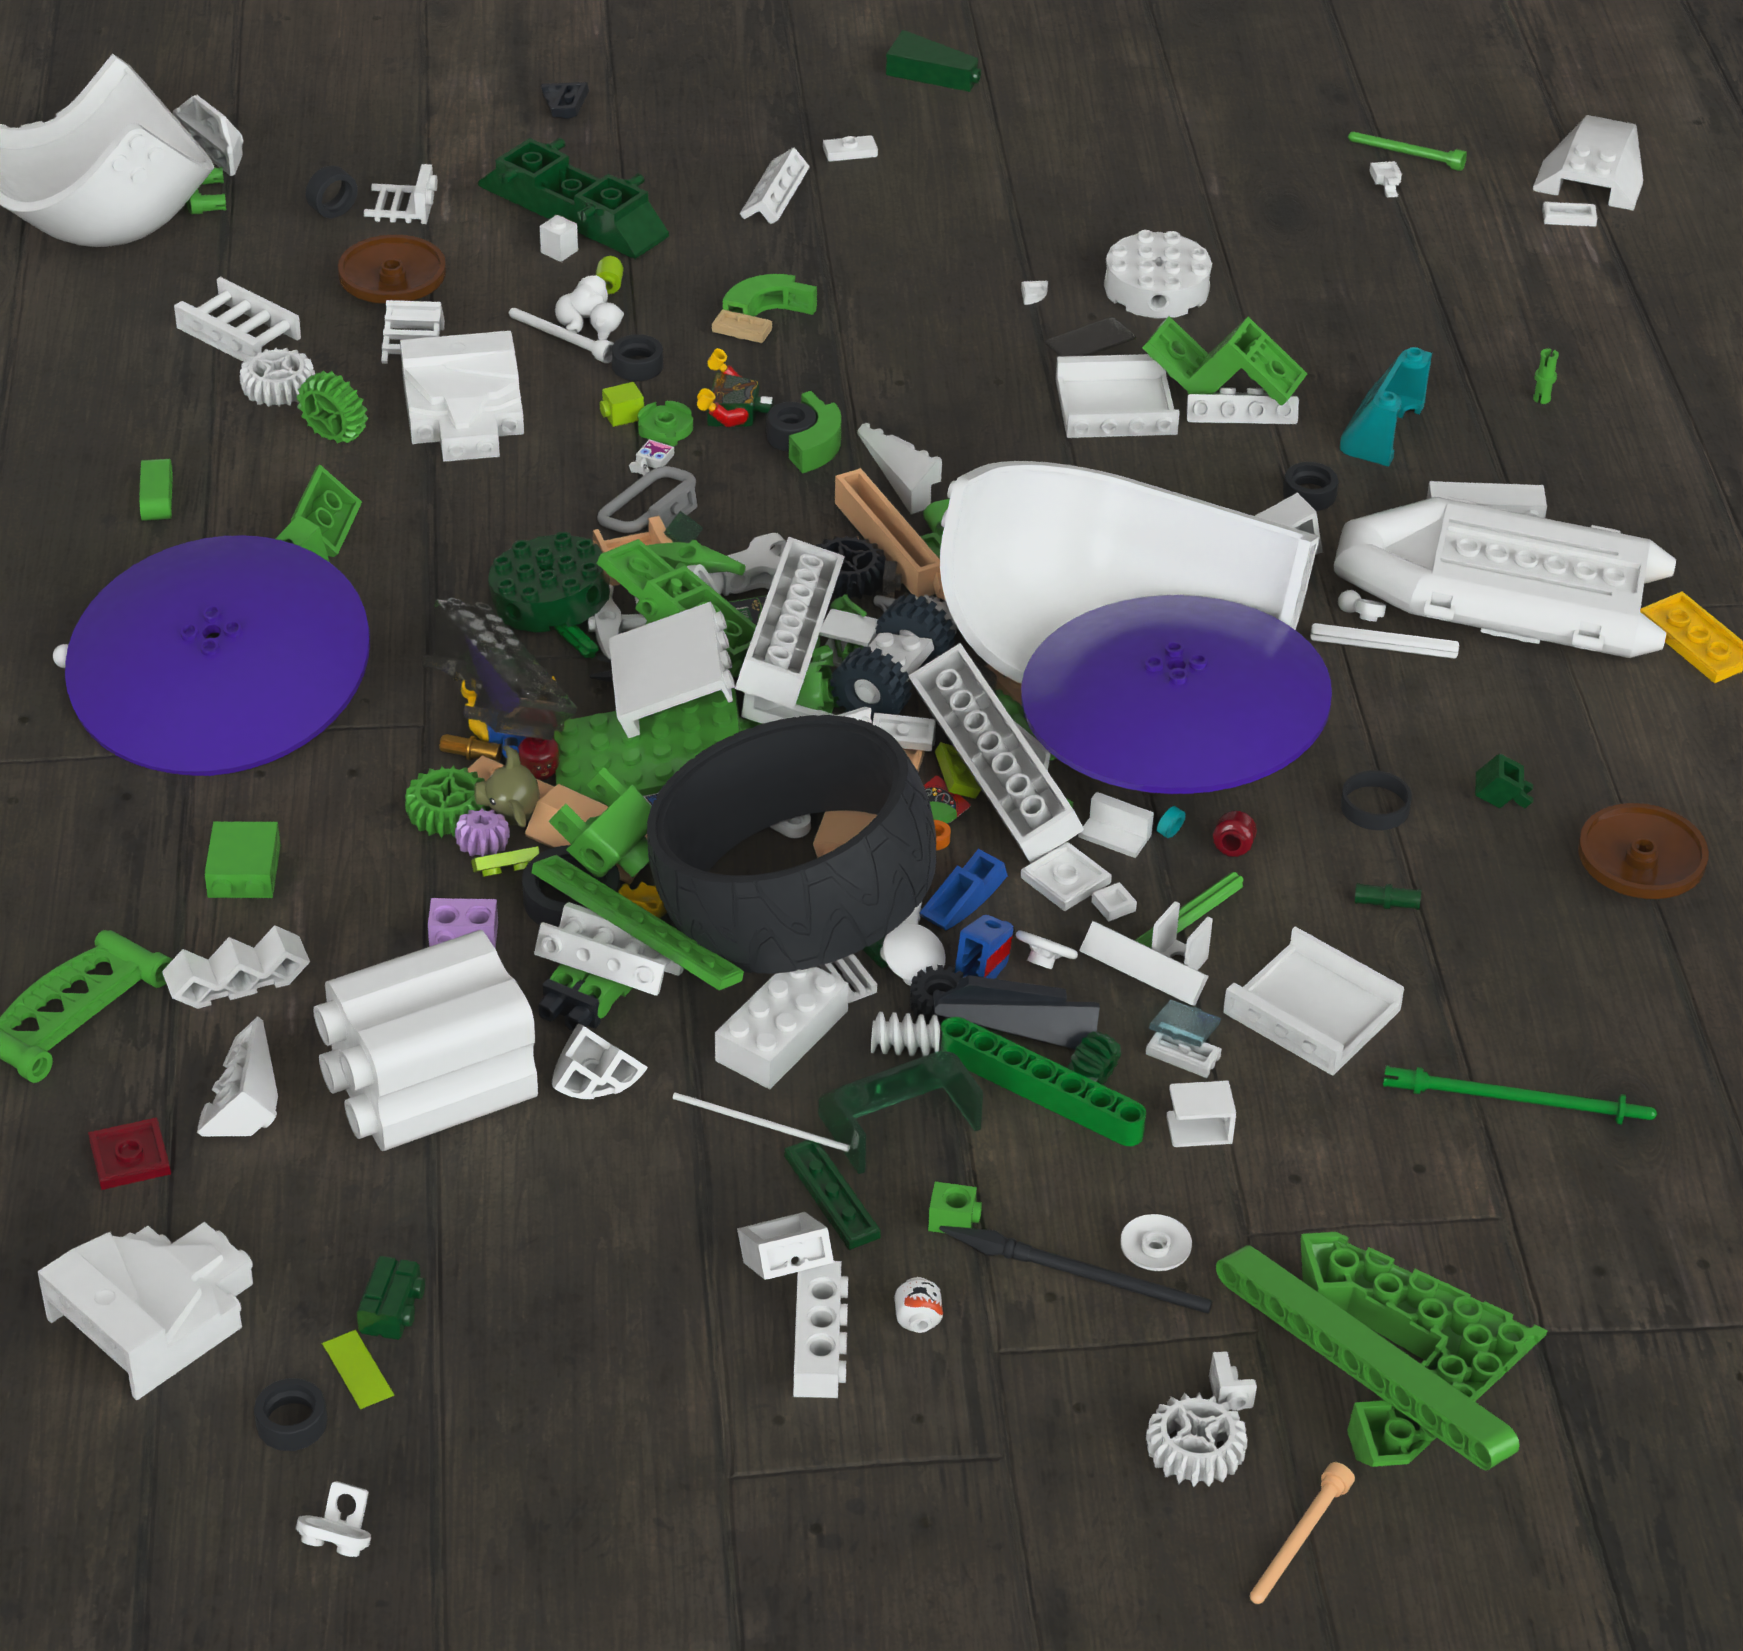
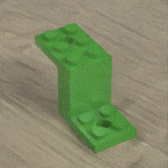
M1170 316L1161 323L1142 347L1150 358L1162 366L1171 378L1175 379L1187 390L1188 394H1214L1242 368L1252 380L1256 381L1272 399L1282 406L1289 400L1307 375L1249 317L1240 323L1209 354Z

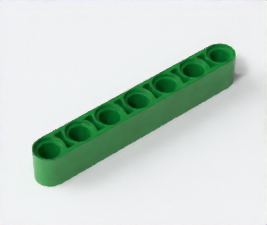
M950 1017L942 1022L940 1029V1054L947 1061L1118 1144L1135 1146L1142 1142L1144 1138L1146 1109L1139 1102L964 1018Z

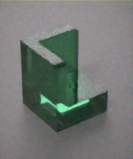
M680 510L666 528L664 534L673 542L689 543L697 538L703 527Z

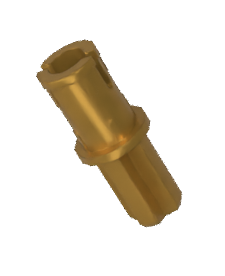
M445 734L440 739L439 749L441 751L466 756V759L470 761L472 758L478 759L481 756H485L500 762L502 757V744L477 740L475 736H471L468 739Z

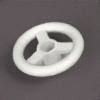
M1020 930L1016 933V938L1029 944L1031 948L1027 959L1029 962L1052 969L1055 959L1062 956L1069 959H1076L1078 957V952L1067 946Z

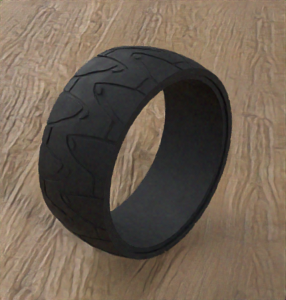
M809 715L780 719L755 726L754 728H748L715 743L696 755L694 759H690L666 782L652 804L647 821L649 862L656 890L661 901L664 903L672 923L680 932L698 942L700 946L718 954L748 973H786L799 969L814 968L821 964L825 965L840 960L864 949L866 946L872 945L883 938L884 935L897 928L911 915L915 907L919 906L928 892L935 874V824L930 801L918 771L901 745L891 734L872 723L846 716ZM826 811H860L877 815L868 826L848 842L807 863L785 870L758 875L737 876L708 872L724 854L741 841L779 822Z

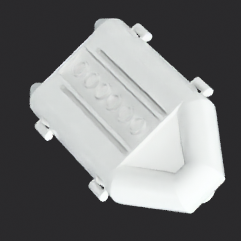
M1449 496L1448 499L1432 497L1352 519L1345 523L1342 529L1334 561V572L1338 577L1410 614L1481 628L1482 633L1493 636H1502L1540 644V640L1626 658L1659 651L1664 647L1666 632L1643 615L1640 609L1644 584L1672 577L1676 559L1650 539L1621 534L1620 530L1595 525L1586 527L1476 505L1477 502Z

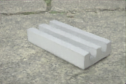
M1543 202L1544 224L1596 226L1597 214L1594 204Z
M854 954L834 961L843 973L846 981L856 990V992H853L848 986V1003L877 993V983ZM831 963L819 965L822 970L844 980Z
M1160 1025L1146 1046V1055L1207 1078L1210 1074V1069H1213L1216 1061L1220 1059L1222 1049Z

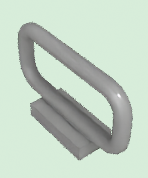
M663 466L655 468L606 504L598 512L597 520L605 528L622 533H633L648 526V518L660 516L668 531L698 507L695 493L696 478L692 473L675 467ZM668 477L682 481V483L653 504L638 519L625 522L610 517L656 480Z

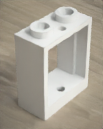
M806 1212L737 1228L743 1262L764 1280L834 1263L828 1228ZM794 1256L798 1257V1262L796 1264H792L791 1259Z

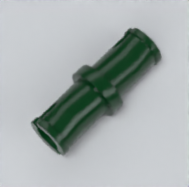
M1357 883L1355 904L1382 905L1384 909H1390L1392 906L1420 910L1422 889L1394 888L1393 884H1386V887Z

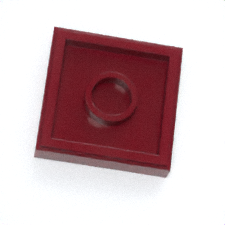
M157 1117L88 1132L101 1190L171 1175Z

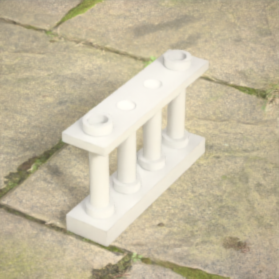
M222 277L217 279L218 295L198 308L183 301L174 305L178 329L243 362L247 361V357H254L255 352L262 353V346L282 333L295 340L301 339L299 315ZM223 304L231 307V309L217 318L209 315L210 312ZM242 314L251 317L236 328L228 324ZM261 324L271 327L256 338L247 334Z
M570 902L564 905L559 927L544 922L540 924L534 955L656 996L660 992L664 971L679 976L684 969L592 910Z

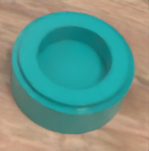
M1176 806L1169 808L1160 819L1157 832L1166 838L1173 837L1185 821V812Z

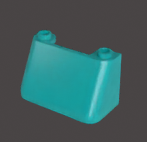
M1417 347L1404 350L1373 385L1341 435L1340 450L1344 454L1389 467L1394 457L1393 443L1397 417L1403 418L1404 412L1415 409L1414 413L1420 414L1424 408L1432 357L1431 352L1423 351Z

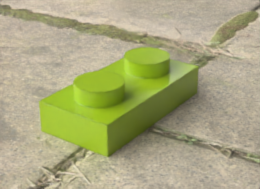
M940 742L935 750V754L948 792L976 799L981 791L980 786L953 745Z
M537 846L474 858L471 860L473 872L482 871L483 877L501 874V867L513 865L514 871L524 870L528 863L539 855V849Z

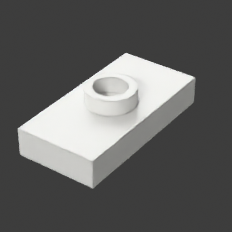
M872 135L860 137L847 136L840 139L823 140V150L829 162L878 156V148Z

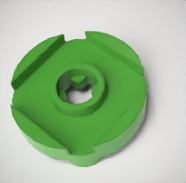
M665 401V405L656 406V402L644 406L638 413V433L643 438L673 447L678 444L679 440L688 437L693 431L691 410L679 402Z

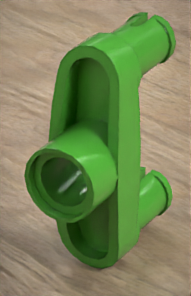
M214 168L202 184H223V168ZM197 189L186 202L190 214H203V211L226 210L225 193L201 195Z

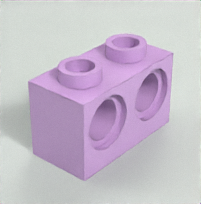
M431 898L428 919L429 947L478 930H483L494 948H496L498 930L497 899Z

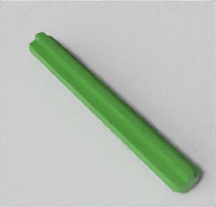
M1231 872L1179 909L1177 933L1243 887V877L1239 876L1236 872ZM1154 927L1135 939V941L1152 949Z

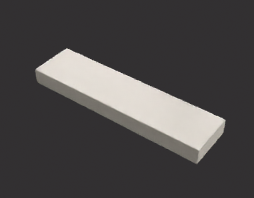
M1092 921L1079 950L1193 1006L1196 1005L1209 977Z

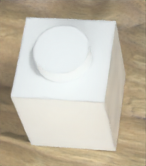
M556 215L540 225L541 253L562 262L577 252V224Z

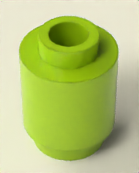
M614 256L604 257L599 261L596 269V275L605 280L608 294L615 293L620 289L623 276V265Z

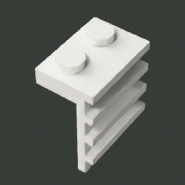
M421 165L416 186L372 184V191H380L375 210L364 209V216L374 217L375 221L380 222L381 217L390 218V222H396L397 218H405L406 223H411L412 219H421V224H427L433 204L434 191L437 190V175H433L432 165ZM388 192H396L391 210H383ZM403 192L411 193L406 211H399Z
M386 300L387 308L385 329L383 330L382 363L388 364V354H401L400 344H389L390 339L405 340L439 337L440 330H444L445 323L441 302ZM391 328H398V329H426V330H433V331H424V330H396V329H391Z

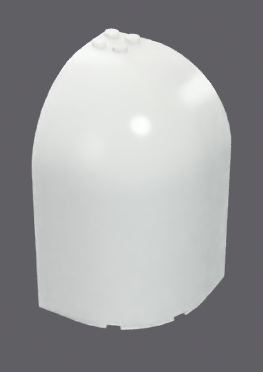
M114 54L109 57L76 99L63 110L56 113V118L45 123L39 121L21 125L20 128H10L7 125L0 124V205L42 232L76 245L90 247L122 245L142 239L153 233L173 218L214 169L209 156L135 70Z
M997 462L978 467L950 483L947 493L948 498H950L949 506L942 518L944 531L940 549V574L949 611L968 644L991 667L1006 677L1022 683L1023 674L1029 659L1038 646L1055 630L1088 611L1123 600L1159 595H1190L1217 598L1258 609L1274 616L1296 630L1320 536L1099 470L1048 462Z

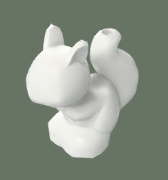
M597 275L587 276L580 280L576 289L572 293L560 297L555 306V315L558 321L567 330L579 333L583 328V318H591L592 326L598 331L599 340H606L609 333L619 326L624 313L614 303H606L608 300L606 283L604 279Z

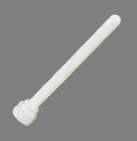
M511 308L509 310V316L515 320L592 351L595 359L601 362L610 363L612 361L613 342L605 339L594 341L520 309Z

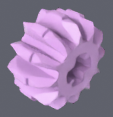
M482 808L480 811L469 810L468 814L460 815L457 828H455V838L460 846V851L469 852L470 856L481 855L483 857L488 854L494 855L497 852L505 851L508 838L510 837V828L508 827V822L505 821V816L503 814H496L493 809L490 811H484Z

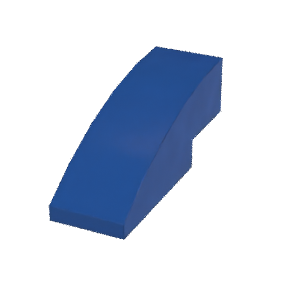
M978 849L963 868L958 865L919 912L920 916L945 931L955 926L981 906L1008 877L1004 862Z

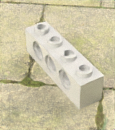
M834 1261V1263L798 1271L794 1397L838 1398V1383H846V1361H839V1354H846L847 1332H840V1326H847L848 1304H840V1298H848V1276H841V1261Z

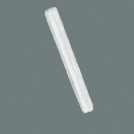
M1314 623L1311 628L1310 637L1312 641L1452 659L1457 658L1459 651V642L1318 623Z

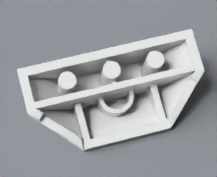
M198 95L192 96L173 111L174 117L200 145L214 164L222 167L223 171L230 176L235 175L243 156V138L241 133L222 113Z

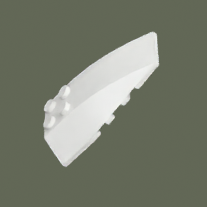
M1587 115L1543 160L1533 186V191L1558 196L1563 180L1568 179L1611 188L1608 206L1634 210L1643 185L1636 124Z

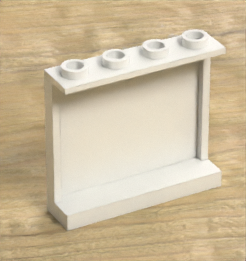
M1148 354L1057 357L1056 384L1067 438L1177 435L1179 410H1174L1166 370L1150 358Z
M711 601L609 638L616 714L628 738L640 735V718L721 689L728 703L733 702L731 689L735 688V682L730 670H728L732 668V662L726 650L730 646L728 638L723 631L727 628L722 612H716Z
M1294 927L1290 944L1245 986L1241 987L1233 983L1226 989L1223 1013L1333 1076L1401 1010L1404 987L1314 936Z

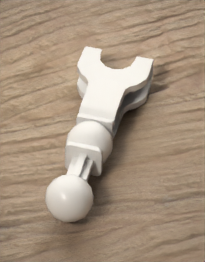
M778 533L755 537L750 542L748 549L728 555V557L746 566L742 576L730 572L708 574L718 587L720 594L723 593L724 596L729 595V593L738 594L756 588L770 590L786 541ZM635 597L636 604L638 603L639 599Z

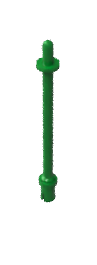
M1389 1065L1385 1067V1075L1397 1076L1399 1078L1384 1077L1383 1087L1413 1090V1094L1420 1095L1421 1091L1424 1092L1427 1089L1616 1115V1123L1622 1125L1624 1117L1653 1120L1657 1116V1111L1653 1107L1626 1103V1094H1620L1618 1102L1430 1076L1426 1071H1423L1424 1068L1416 1067V1070L1390 1067Z

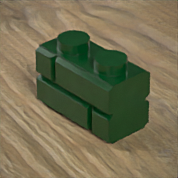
M385 1256L377 1258L357 1310L358 1329L361 1334L381 1335L384 1338L399 1340L405 1326H412L415 1317L414 1301L415 1299H422L425 1290V1278L420 1276V1265L417 1262L403 1259L397 1261L396 1258Z

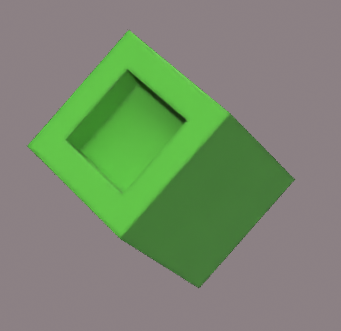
M935 1181L929 1207L928 1231L944 1233L940 1231V1226L972 1228L973 1223H980L982 1202H976L977 1187Z

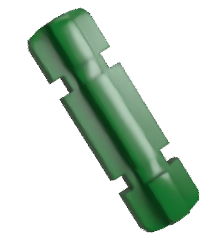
M567 623L554 626L555 630L578 650L584 658L590 657L592 659L596 656L595 653L598 651L597 644L590 640L576 625L568 628Z

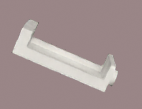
M745 694L741 717L764 724L792 717L834 714L795 704L794 709L787 706H778L772 701ZM868 707L835 715L856 718L857 720L860 719L872 723L870 718L871 708Z

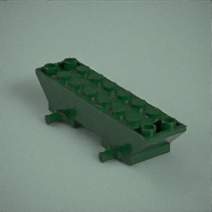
M560 137L548 144L531 138L527 139L495 159L496 169L478 181L479 187L549 220L559 215L576 223L578 233L633 259L638 258L669 237L667 228L648 201V192L637 187L644 183V177L641 174L637 173L632 178L626 180L610 174L605 175L601 179L569 165V156L559 151L566 145L565 141Z

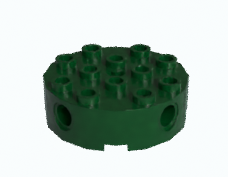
M559 532L551 536H540L528 541L519 540L513 543L512 548L494 559L488 577L493 604L500 620L514 629L530 632L550 631L549 626L567 623L568 628L580 624L598 613L610 596L609 575L597 564L599 556L602 554L599 546L593 543L591 539L571 536L568 532Z

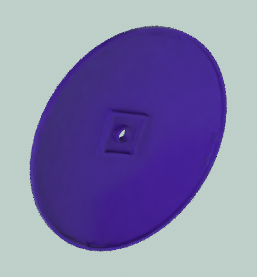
M237 535L199 539L167 548L136 563L112 580L91 601L81 615L68 645L65 660L67 692L74 712L90 736L103 748L124 760L152 770L172 774L213 776L235 773L270 763L290 754L322 733L336 720L353 698L363 679L369 659L370 629L364 606L353 585L341 571L316 553L289 542L259 536ZM211 633L220 634L216 638H206Z
M1159 595L1123 600L1088 611L1070 620L1055 630L1038 646L1028 661L1021 683V703L1028 726L1036 739L1058 760L1086 776L1107 784L1131 790L1164 794H1193L1229 789L1254 782L1286 767L1308 750L1320 736L1327 723L1332 700L1331 679L1324 661L1313 645L1295 629L1274 616L1243 604L1217 598L1190 595Z

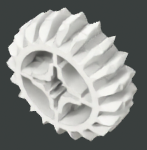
M275 348L270 351L265 349L263 353L255 352L254 357H247V361L242 363L241 375L239 377L244 395H247L250 401L256 400L258 405L266 403L268 407L272 404L280 407L281 404L290 406L293 401L299 402L296 398L299 394L298 389L307 378L315 375V370H313L311 359H308L306 354H299L298 350L289 351L288 348L283 350Z
M1184 1392L1180 1401L1170 1397L1167 1405L1159 1404L1156 1414H1152L1149 1420V1429L1146 1432L1147 1450L1149 1457L1154 1458L1155 1468H1164L1165 1477L1177 1475L1179 1484L1184 1479L1191 1480L1193 1487H1195L1198 1481H1204L1210 1486L1213 1478L1223 1483L1227 1474H1235L1238 1465H1241L1244 1460L1245 1450L1247 1449L1248 1439L1246 1438L1247 1434H1245V1422L1239 1421L1238 1411H1229L1228 1402L1217 1404L1215 1396L1209 1400L1203 1399L1200 1392L1195 1398H1189ZM1177 1430V1436L1170 1438L1169 1435ZM1223 1440L1224 1445L1217 1449V1442Z

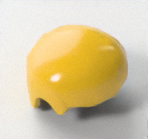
M640 882L639 886L632 890L625 883L618 891L619 894L659 919L667 913L664 903L661 901L656 890V886Z

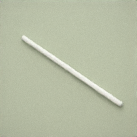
M676 1092L673 1094V1099L846 1152L850 1149V1145Z

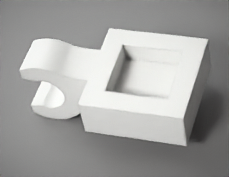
M1396 162L1370 163V174L1376 184L1384 185L1386 197H1398L1396 185L1401 183L1402 173Z

